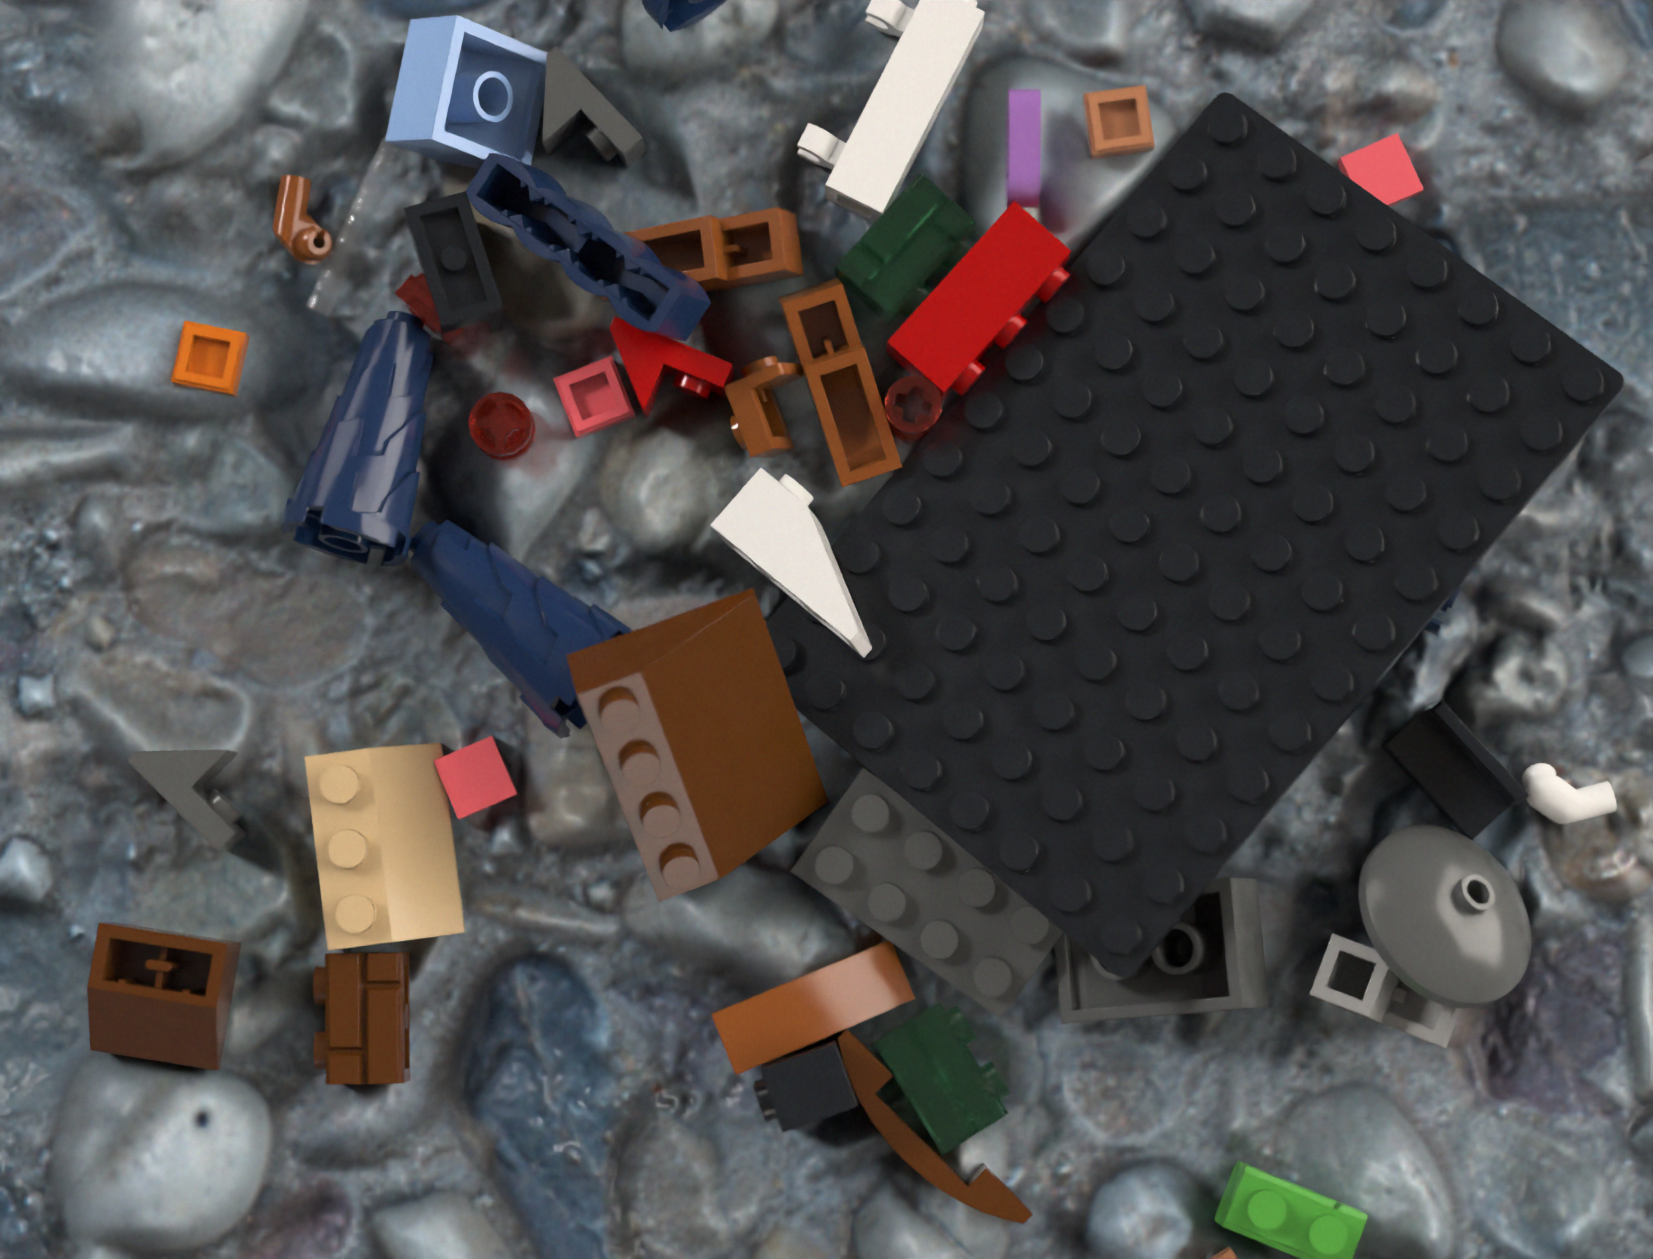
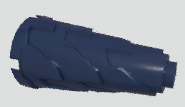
M389 311L386 319L375 320L373 325L365 332L343 393L336 398L317 449L312 450L293 499L288 498L280 528L285 534L286 532H292L293 528L297 526L293 537L294 541L316 551L363 564L367 563L370 549L385 550L381 566H397L404 564L412 541V536H409L420 475V472H416L426 419V414H422L434 356V353L429 352L431 335L423 329L424 321L419 317L402 311Z
M449 520L440 525L435 521L426 523L412 538L409 548L413 553L411 566L442 599L440 605L481 645L489 660L522 693L519 698L535 713L546 728L562 739L571 736L569 734L571 729L566 726L567 719L578 729L584 727L588 722L576 694L566 655L632 632L633 630L593 603L590 607L542 575L539 577L493 542L487 545Z

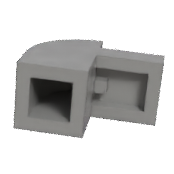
M1333 933L1310 991V995L1321 1001L1445 1049L1461 1011V1008L1436 1003L1415 992L1391 971L1376 949Z

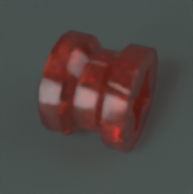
M505 392L487 394L477 401L470 412L468 421L470 435L480 450L491 459L503 462L516 460L526 454L533 445L536 435L535 420L525 403L514 394ZM512 430H519V431H513V433H512L510 436H508L507 439H506V436L509 435Z

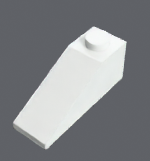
M760 468L710 526L731 549L864 658L871 651L872 646L823 527L808 507L814 498L789 475L785 474L777 481Z

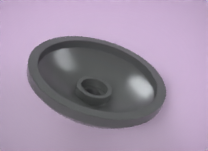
M1412 825L1401 828L1387 836L1372 849L1360 875L1359 904L1366 931L1376 951L1401 981L1415 992L1436 1003L1449 1007L1469 1009L1486 1006L1499 1000L1520 982L1528 966L1531 954L1530 923L1523 899L1514 881L1496 858L1466 836L1434 825Z

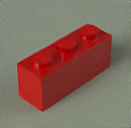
M1014 201L887 341L886 353L941 402L952 390L963 396L986 370V367L979 360L995 343L1004 350L1027 325L1028 320L1021 314L1034 299L1039 297L1044 303H1047L1067 281L1070 274L1063 267L1067 264L1072 251Z

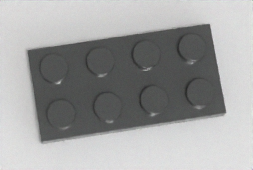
M863 767L791 870L792 873L1000 1019L1003 1018L1063 933L1062 930L866 767Z

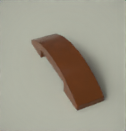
M848 1028L837 1036L843 1063L860 1103L885 1140L903 1160L941 1191L983 1213L1022 1224L1033 1215L1030 1209L984 1163L964 1181L876 1093L893 1076L892 1072Z

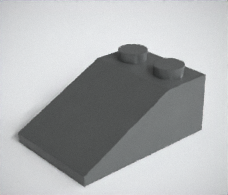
M1226 877L1213 879L1130 978L1122 979L1114 975L1064 932L1054 945L1061 1024L1269 1007L1257 878Z

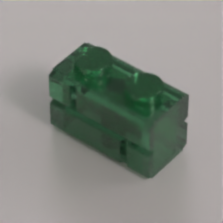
M919 173L835 266V277L857 298L861 299L875 314L891 326L901 314L908 319L933 291L927 285L943 268L950 272L975 245L970 238L975 234L977 223L926 176Z
M938 1000L880 1035L873 1042L941 1154H944L1006 1116L1008 1112L1001 1100L1010 1095L1011 1092L991 1061L980 1067L967 1044L977 1039L958 1006L956 1005L946 1012Z

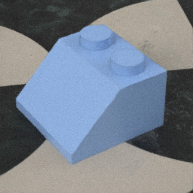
M458 15L410 19L385 142L433 160L479 169L489 153L502 154L531 166L544 104L546 58L548 53Z

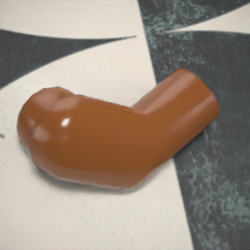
M281 175L272 225L273 233L295 260L304 264H318L331 253L333 240L330 233L326 229L322 230L307 213L312 181L294 175Z

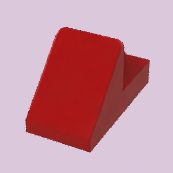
M614 316L609 328L646 419L651 413L666 374L675 377L672 386L694 397L707 400L710 392L725 397L726 391L724 386L730 384L734 376L732 363L670 338L641 330L625 320Z

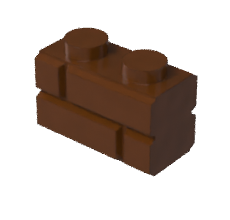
M409 951L326 953L325 966H316L313 977L315 1005H325V1031H316L314 1037L315 1069L326 1070V1084L328 1085L397 1084L410 1081Z

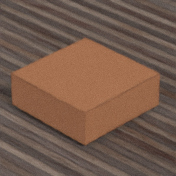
M1146 85L1083 94L1082 103L1091 159L1153 151L1155 143Z

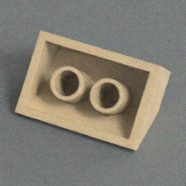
M442 743L365 748L305 756L328 951L466 933L450 802L434 764V760L444 756Z

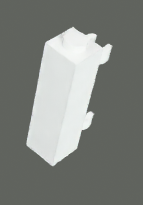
M871 0L865 12L868 15L865 23L879 31L895 35L900 40L850 138L845 143L826 130L808 123L797 144L799 148L797 154L812 163L833 170L825 184L826 199L880 226L882 225L982 29L985 12L976 8L978 4L976 0H920L915 10L907 7L899 0Z

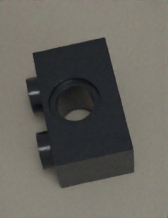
M836 1038L762 1064L760 1070L763 1078L754 1081L755 1084L753 1085L765 1122L778 1119L782 1133L858 1106L857 1098L843 1063Z

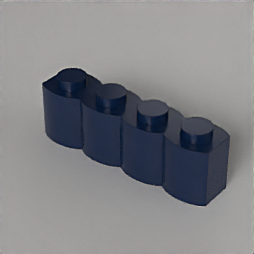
M489 153L465 191L469 201L481 215L492 222L514 229L517 237L526 248L542 258L560 263L565 273L576 285L587 292L609 299L615 311L626 322L636 328L670 339L687 341L711 304L704 289L693 278L683 272L661 265L656 254L646 244L634 237L615 231L609 220L598 209L567 196L559 182L543 170L502 154Z

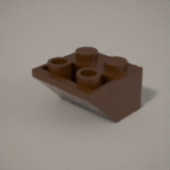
M118 922L99 923L87 986L90 1050L220 1070L242 942Z

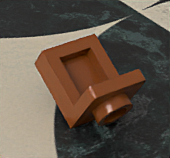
M770 356L742 367L741 372L744 378L724 386L734 415L730 418V424L736 441L742 449L748 450L750 458H774L795 449L773 390L803 377L804 373L800 363L778 362L776 356Z

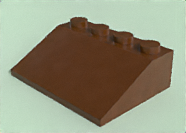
M753 588L566 655L577 697L659 902L722 879L828 802Z

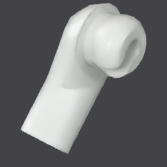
M1545 763L1531 765L1522 775L1521 781L1529 795L1526 798L1529 805L1555 823L1569 824L1616 812L1615 795L1608 781L1575 789L1562 778L1556 776L1555 769Z

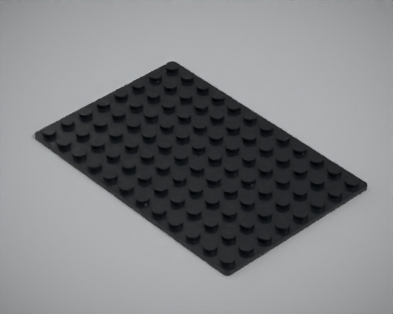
M1227 92L1218 94L1071 265L1067 270L1070 277L1047 303L1041 300L1026 318L1028 323L1018 336L1004 350L1000 348L985 366L986 370L963 396H959L902 463V468L895 471L831 546L872 646L871 651L863 658L791 597H788L766 622L796 710L1114 975L1122 979L1130 978L1136 973L1620 395L1624 386V378L1619 371L1233 94Z

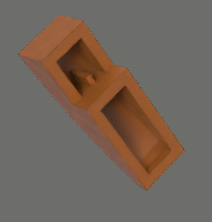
M780 207L720 219L712 215H706L623 232V234L634 237L646 244L656 254L661 265L683 272L693 278L705 292L804 276L796 214ZM601 297L602 301L610 302L609 299Z
M834 278L777 297L841 486L845 487L902 468L866 350L861 343L842 282L838 278Z
M887 940L715 1011L711 1016L734 1073L738 1075L914 1000L915 997L894 945Z

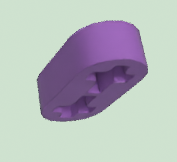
M1008 89L1006 107V208L1014 201L1022 208H1038L1041 175L1040 89Z

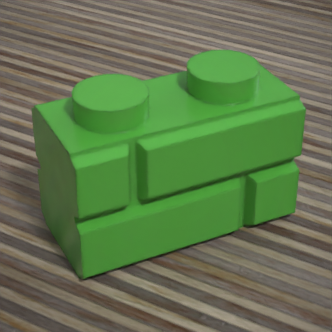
M1237 1160L1214 1220L1224 1228L1300 1259H1352L1366 1225L1368 1215L1357 1208Z

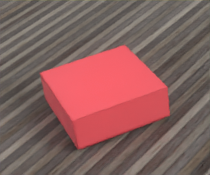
M1398 133L1345 155L1337 162L1345 176L1389 207L1415 197L1424 190Z
M612 356L553 378L577 440L636 417Z
M493 735L434 760V764L459 820L519 795Z

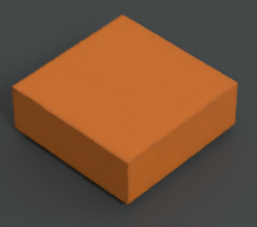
M184 320L171 382L177 386L237 397L250 336L245 332Z

